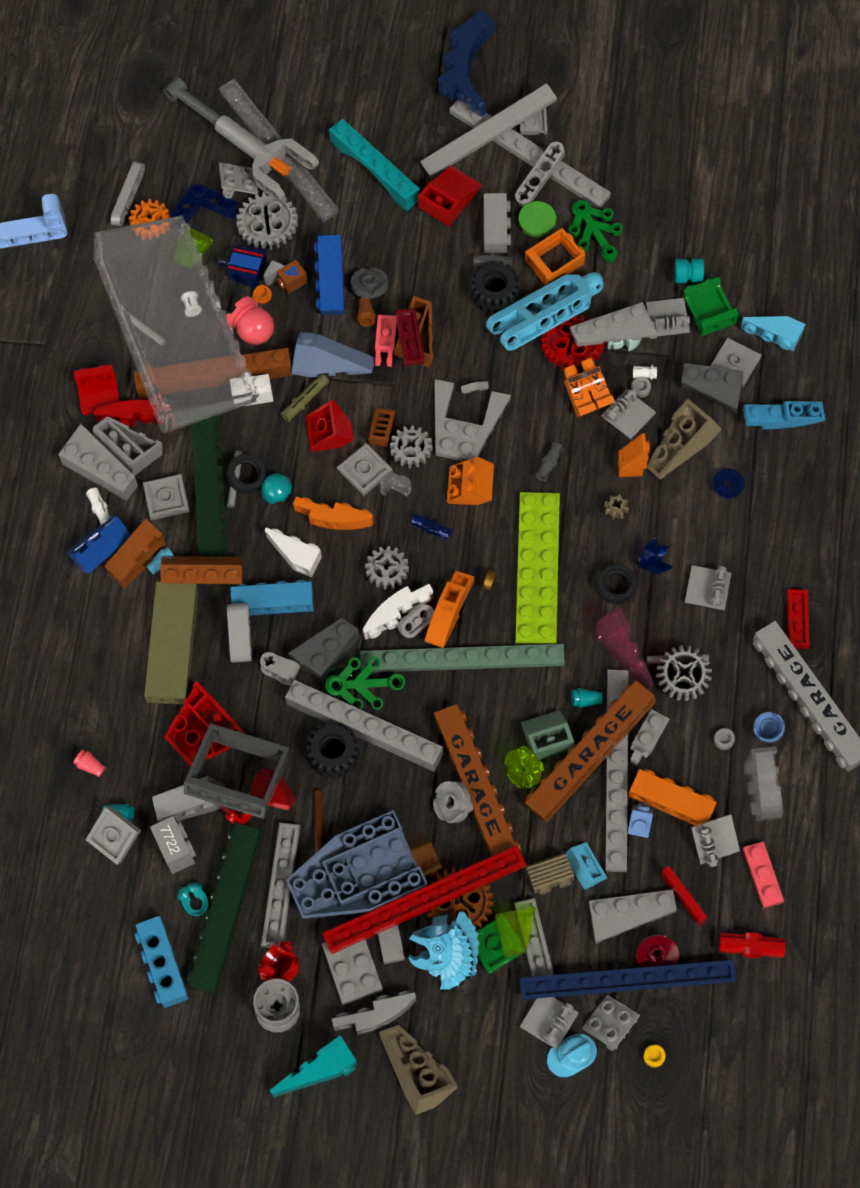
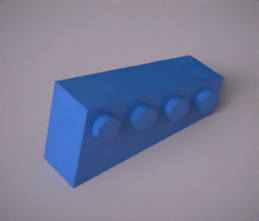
M341 235L318 236V242H314L315 254H318L319 261H315V271L319 272V279H316V291H320V298H316L317 310L321 311V315H344L343 244Z

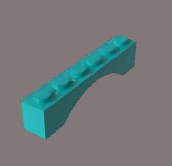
M341 119L329 129L330 142L343 154L353 157L364 165L382 183L393 200L406 212L418 202L420 188L344 119Z

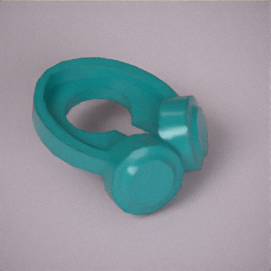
M192 882L187 887L184 886L179 890L177 899L182 902L187 913L192 916H200L206 912L208 899L202 891V884ZM189 892H193L196 898L202 900L200 909L194 910L190 907L191 899L188 896Z

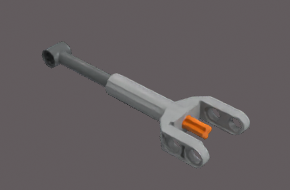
M176 77L163 89L164 94L171 101L175 102L177 99L183 101L214 124L215 130L252 157L254 159L252 166L255 185L278 202L286 197L285 193L280 188V185L267 176V174L272 169L282 176L289 174L291 168L281 161L285 158L286 153L307 169H315L319 165L318 159L292 138L277 140L266 145L231 118L225 115L220 116L186 91L188 87L179 77Z

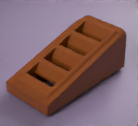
M376 408L368 438L370 445L389 446L396 413L394 410ZM379 414L390 415V418L379 417ZM378 420L388 422V424L378 423ZM377 427H382V428H387V429H386V430H381V429H376V428H377ZM375 433L385 434V436L375 435Z

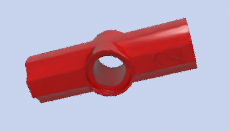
M720 933L719 952L742 954L743 957L760 958L761 956L784 958L786 943L783 938L762 937L758 933H744L743 935Z

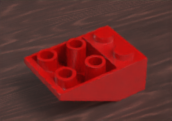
M450 166L429 182L419 194V208L450 227L482 187V184Z

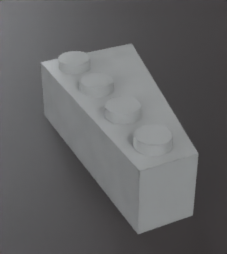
M81 424L58 454L63 465L128 501L138 486L135 476Z

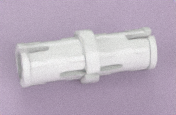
M91 488L87 491L86 495L92 504L91 509L93 513L97 515L102 525L111 516L107 510L108 506L101 498L98 489Z

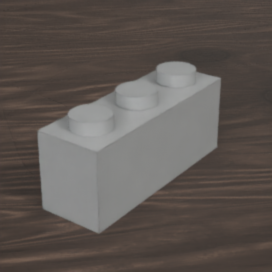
M506 193L484 194V253H507V245H511V234H507V229H511V217H507V212H510V201H507Z

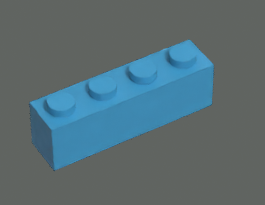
M298 580L296 583L279 581L276 584L257 583L251 586L238 584L236 587H231V604L248 603L249 616L314 611L312 582Z

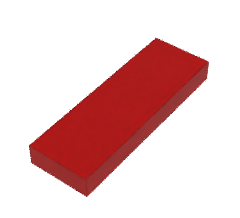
M787 589L788 639L795 649H809L808 590Z
M670 866L663 869L662 878L673 890L697 925L700 926L705 923L707 916Z

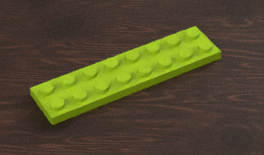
M520 492L516 644H556L560 493Z

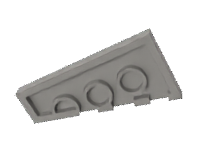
M673 890L589 901L595 944L677 911Z

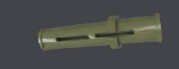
M319 374L297 398L294 397L292 399V403L281 412V416L287 422H290L300 411H303L305 406L329 383L327 377Z

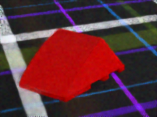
M195 681L188 698L186 697L185 704L179 714L176 715L164 738L192 766L210 723L243 733L245 731ZM213 742L205 761L231 747Z

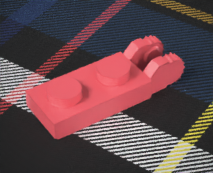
M378 315L375 366H380L381 352L388 353L387 366L392 367L397 330L395 315Z

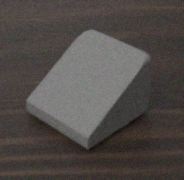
M273 260L271 261L263 275L265 285L269 286L276 282V279H278L277 270L284 267V265Z

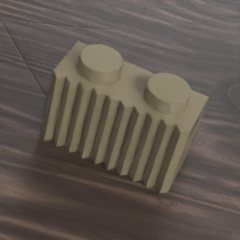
M566 853L526 866V873L534 894L538 892L540 895L552 891L551 888L556 886L560 888L567 887L574 880V873Z

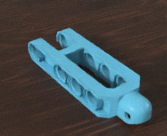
M597 272L588 273L583 277L580 275H564L492 315L487 320L486 327L492 334H499L505 331L500 338L501 344L509 351L515 350L587 310L590 307L592 296L602 290L604 286L603 278ZM565 285L564 290L559 292L560 287ZM549 294V297L545 301H542L543 297ZM580 300L579 304L573 307L574 303ZM533 303L532 307L527 310L526 307ZM561 309H564L563 313L557 316V313ZM547 318L546 323H544L543 325H540V324H541V321H542L543 319ZM500 321L499 326L496 327V328H493L494 324H495L496 322ZM515 336L511 343H507L511 337Z

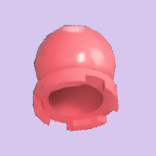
M246 296L235 304L237 308L233 313L230 314L228 312L225 324L231 330H237L240 338L248 344L260 345L267 342L274 332L273 318L269 312L258 307V302L253 297Z

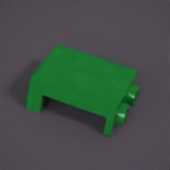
M720 277L708 278L703 283L698 285L692 284L684 290L683 298L701 336L737 324L739 314L736 308H731L721 288Z

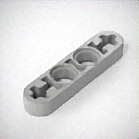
M552 142L547 147L516 191L515 198L520 206L524 207L528 203L533 202L563 159L565 150L560 142ZM559 148L560 153H555L553 156L552 150H557ZM544 162L551 164L550 169L547 171L540 169L541 164ZM532 178H539L540 183L537 186H531L530 180ZM527 193L528 199H523L521 201L520 195H525Z
M133 162L113 209L111 225L122 227L144 175V163Z

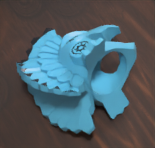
M459 911L457 919L452 921L450 926L447 924L448 915L433 917L431 926L414 931L409 938L418 944L424 945L428 951H422L417 957L410 955L408 959L415 967L429 970L432 976L437 977L441 975L442 983L440 990L443 994L448 990L457 991L459 985H464L465 979L470 980L476 974L477 955L479 953L478 933L471 919L463 911Z

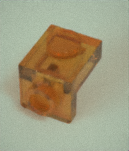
M430 841L411 849L417 865L420 866L424 876H433L439 872L438 869L442 868Z

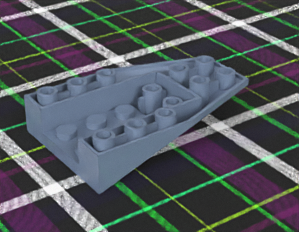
M394 810L336 835L286 879L303 919L371 912L428 886L420 866L417 865L403 835L402 827ZM322 875L323 878L318 880L317 876Z

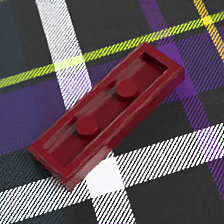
M415 308L396 310L395 315L405 366L422 365L425 363Z

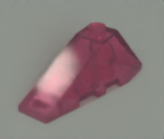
M616 607L596 623L595 636L598 642L602 641L604 647L642 686L652 691L654 683L644 660L638 658L640 654L637 643L630 639L629 631H631L629 623L621 607Z

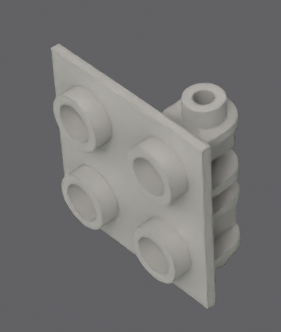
M219 162L221 187L226 198H231L235 191L258 195V187L255 185L253 178V168Z
M684 298L646 302L647 313L657 332V337L690 333V318L687 316Z
M633 388L631 390L626 389L601 415V417L630 440L656 414L653 409L636 397L637 391Z
M692 565L685 603L725 610L731 573L727 572L723 566H719L717 570Z
M731 814L691 827L700 864L707 863L710 867L717 866L719 858L740 851Z
M606 995L582 1029L606 1044V1047L613 1051L618 1048L621 1040L625 1039V1035L630 1032L629 1030L634 1023H637L640 1015L611 996Z
M554 997L537 998L520 1028L557 1050L579 1012L574 1010L572 1005L564 1004Z

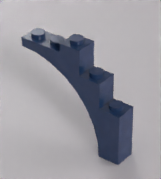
M483 10L448 34L449 46L452 50L443 56L446 73L438 78V89L442 96L448 97L451 101L457 98L460 102L468 105L469 109L473 113L476 112L480 117L487 113L485 100L474 89L470 81V70L473 59L480 47L496 32L494 19Z

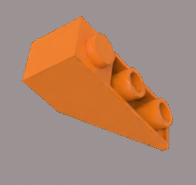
M645 433L639 435L619 450V477L643 476V470L647 469L648 453L650 452V444L645 439Z

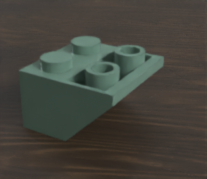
M560 710L521 722L534 761L568 751L574 745L568 723Z

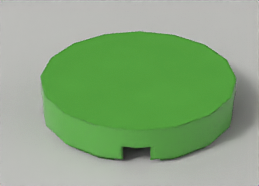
M530 202L519 213V226L525 234L531 237L539 238L543 237V235H548L555 228V211L545 202Z

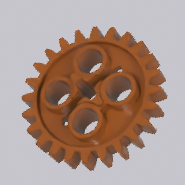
M452 867V873H451V874H449L446 870H444V877H443V878H446V877H448V876H450V875H452V874H455V873H456L455 868ZM436 875L438 881L443 879L440 875ZM490 885L482 886L455 898L456 900L462 898L463 904L459 903L456 905L455 899L449 901L450 906L443 909L438 906L431 909L432 911L428 913V918L448 915L447 924L450 926L452 921L457 919L456 915L459 911H463L471 919L472 924L481 929V921L488 922L485 915L492 914V911L487 908L493 907V902L488 901L493 898L492 893H487L490 890ZM471 895H477L480 900L477 903H471L468 901V898ZM467 907L474 909L475 912H470Z

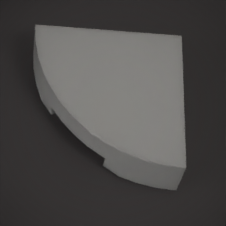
M488 381L474 382L461 386L462 393L464 394L476 390L483 391L489 388Z

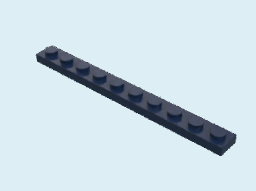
M734 960L525 977L520 978L521 999L525 1000L736 982Z

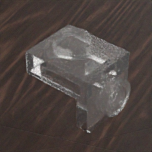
M390 472L387 477L384 476L379 485L381 494L384 496L390 488L397 490L407 497L412 491L410 480L403 475L398 476L393 472Z

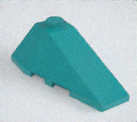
M337 1037L319 1050L315 1060L312 1059L304 1062L298 1069L300 1071L298 1074L293 1072L270 1090L273 1097L340 1077L343 1074L345 1076L351 1074L356 1069L357 1061L342 1037Z

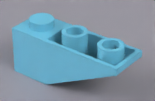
M788 316L744 317L741 329L748 334H755L761 337L766 342H773L785 350L794 352L806 324Z

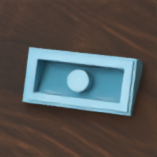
M587 842L571 847L566 852L571 868L584 890L607 878Z

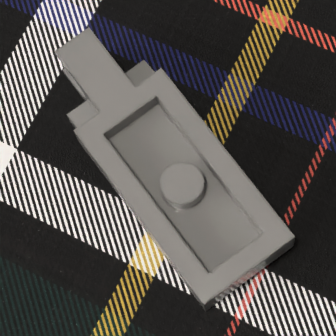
M651 709L632 743L631 750L634 753L630 758L631 763L638 765L642 756L647 758L652 753L670 720L669 718Z

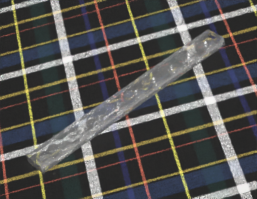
M235 79L219 88L221 95L256 138L266 145L282 139ZM286 153L285 158L281 161L291 168L287 175L288 179L320 219L325 222L338 214L339 209L309 171Z

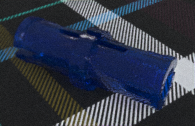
M417 513L412 519V526L427 531L429 535L434 534L449 540L452 534L451 528L438 524L434 519L429 520Z

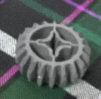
M681 645L677 653V650L673 647L671 649L672 655L669 652L664 653L667 660L664 658L659 660L664 666L658 665L656 668L658 671H662V673L656 674V678H663V680L658 682V685H666L662 690L664 693L669 689L671 690L670 698L673 697L674 693L678 694V701H680L682 695H684L685 701H688L689 694H691L693 699H696V691L702 695L704 691L701 687L706 689L709 687L704 681H711L712 677L706 675L711 673L712 669L705 668L710 662H702L705 654L698 657L699 649L691 653V646H688L686 652H684V648ZM684 657L689 658L693 661L687 665H684L676 659ZM670 663L676 672V676L671 681L667 674ZM697 665L700 669L699 683L695 681L692 675V670ZM688 668H690L687 674L689 677H686L684 675L683 677H680L677 680L679 674L681 673L679 669L685 671ZM679 682H686L693 688L680 689L675 685Z

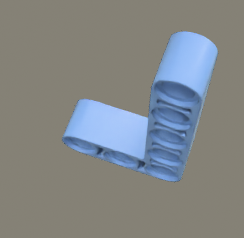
M47 194L41 198L44 216L0 223V249L64 238L67 235V227L59 197L55 194Z

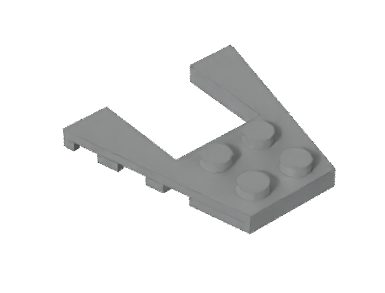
M435 379L436 456L459 461H466L479 456L486 444L487 438L494 430V426L502 416L506 405L510 402L511 395L492 391L484 424L468 423L446 418L454 383Z

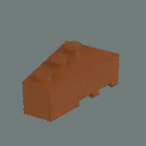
M413 296L409 309L415 308L425 359V363L422 365L430 368L433 360L432 302ZM399 337L393 355L403 358Z
M145 518L115 555L107 561L105 569L108 575L125 589L147 568V565L161 548L167 547L162 533Z

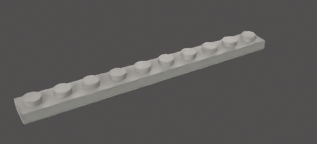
M459 100L450 108V114L472 128L477 127L492 117L488 113L480 117L476 112L473 113L468 105ZM513 129L492 140L533 167L545 151ZM563 161L559 163L550 176L551 179L599 210L611 196V192ZM544 162L541 164L540 169L547 171L550 169L551 164Z
M608 670L607 711L610 704L623 695V690L628 685V670ZM628 734L607 756L605 871L627 872Z

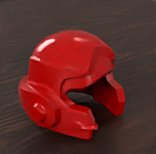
M289 941L276 942L264 955L258 965V974L262 981L282 979L291 982L297 976L300 969L299 959L292 951V944Z

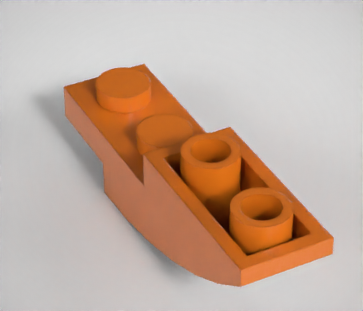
M296 497L293 502L294 511L309 516L310 524L336 530H353L370 527L374 524L373 514L368 510H358L347 503L340 504L336 502L334 508L331 509L327 504H317L306 497Z
M455 571L451 581L447 582L438 601L425 637V642L444 648L459 618V611L474 583V576Z

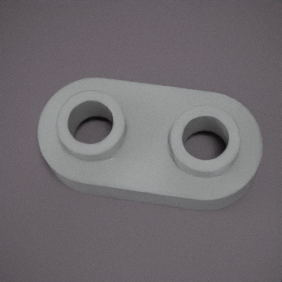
M424 603L417 605L400 620L398 624L399 633L407 638L416 636L431 622L434 614L433 608Z

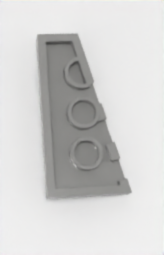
M643 302L570 327L577 346L596 345L608 341L615 343L627 339L634 341L650 337V339L657 338V332Z

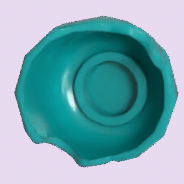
M281 473L267 476L261 485V495L270 504L284 502L292 491V484L289 478Z

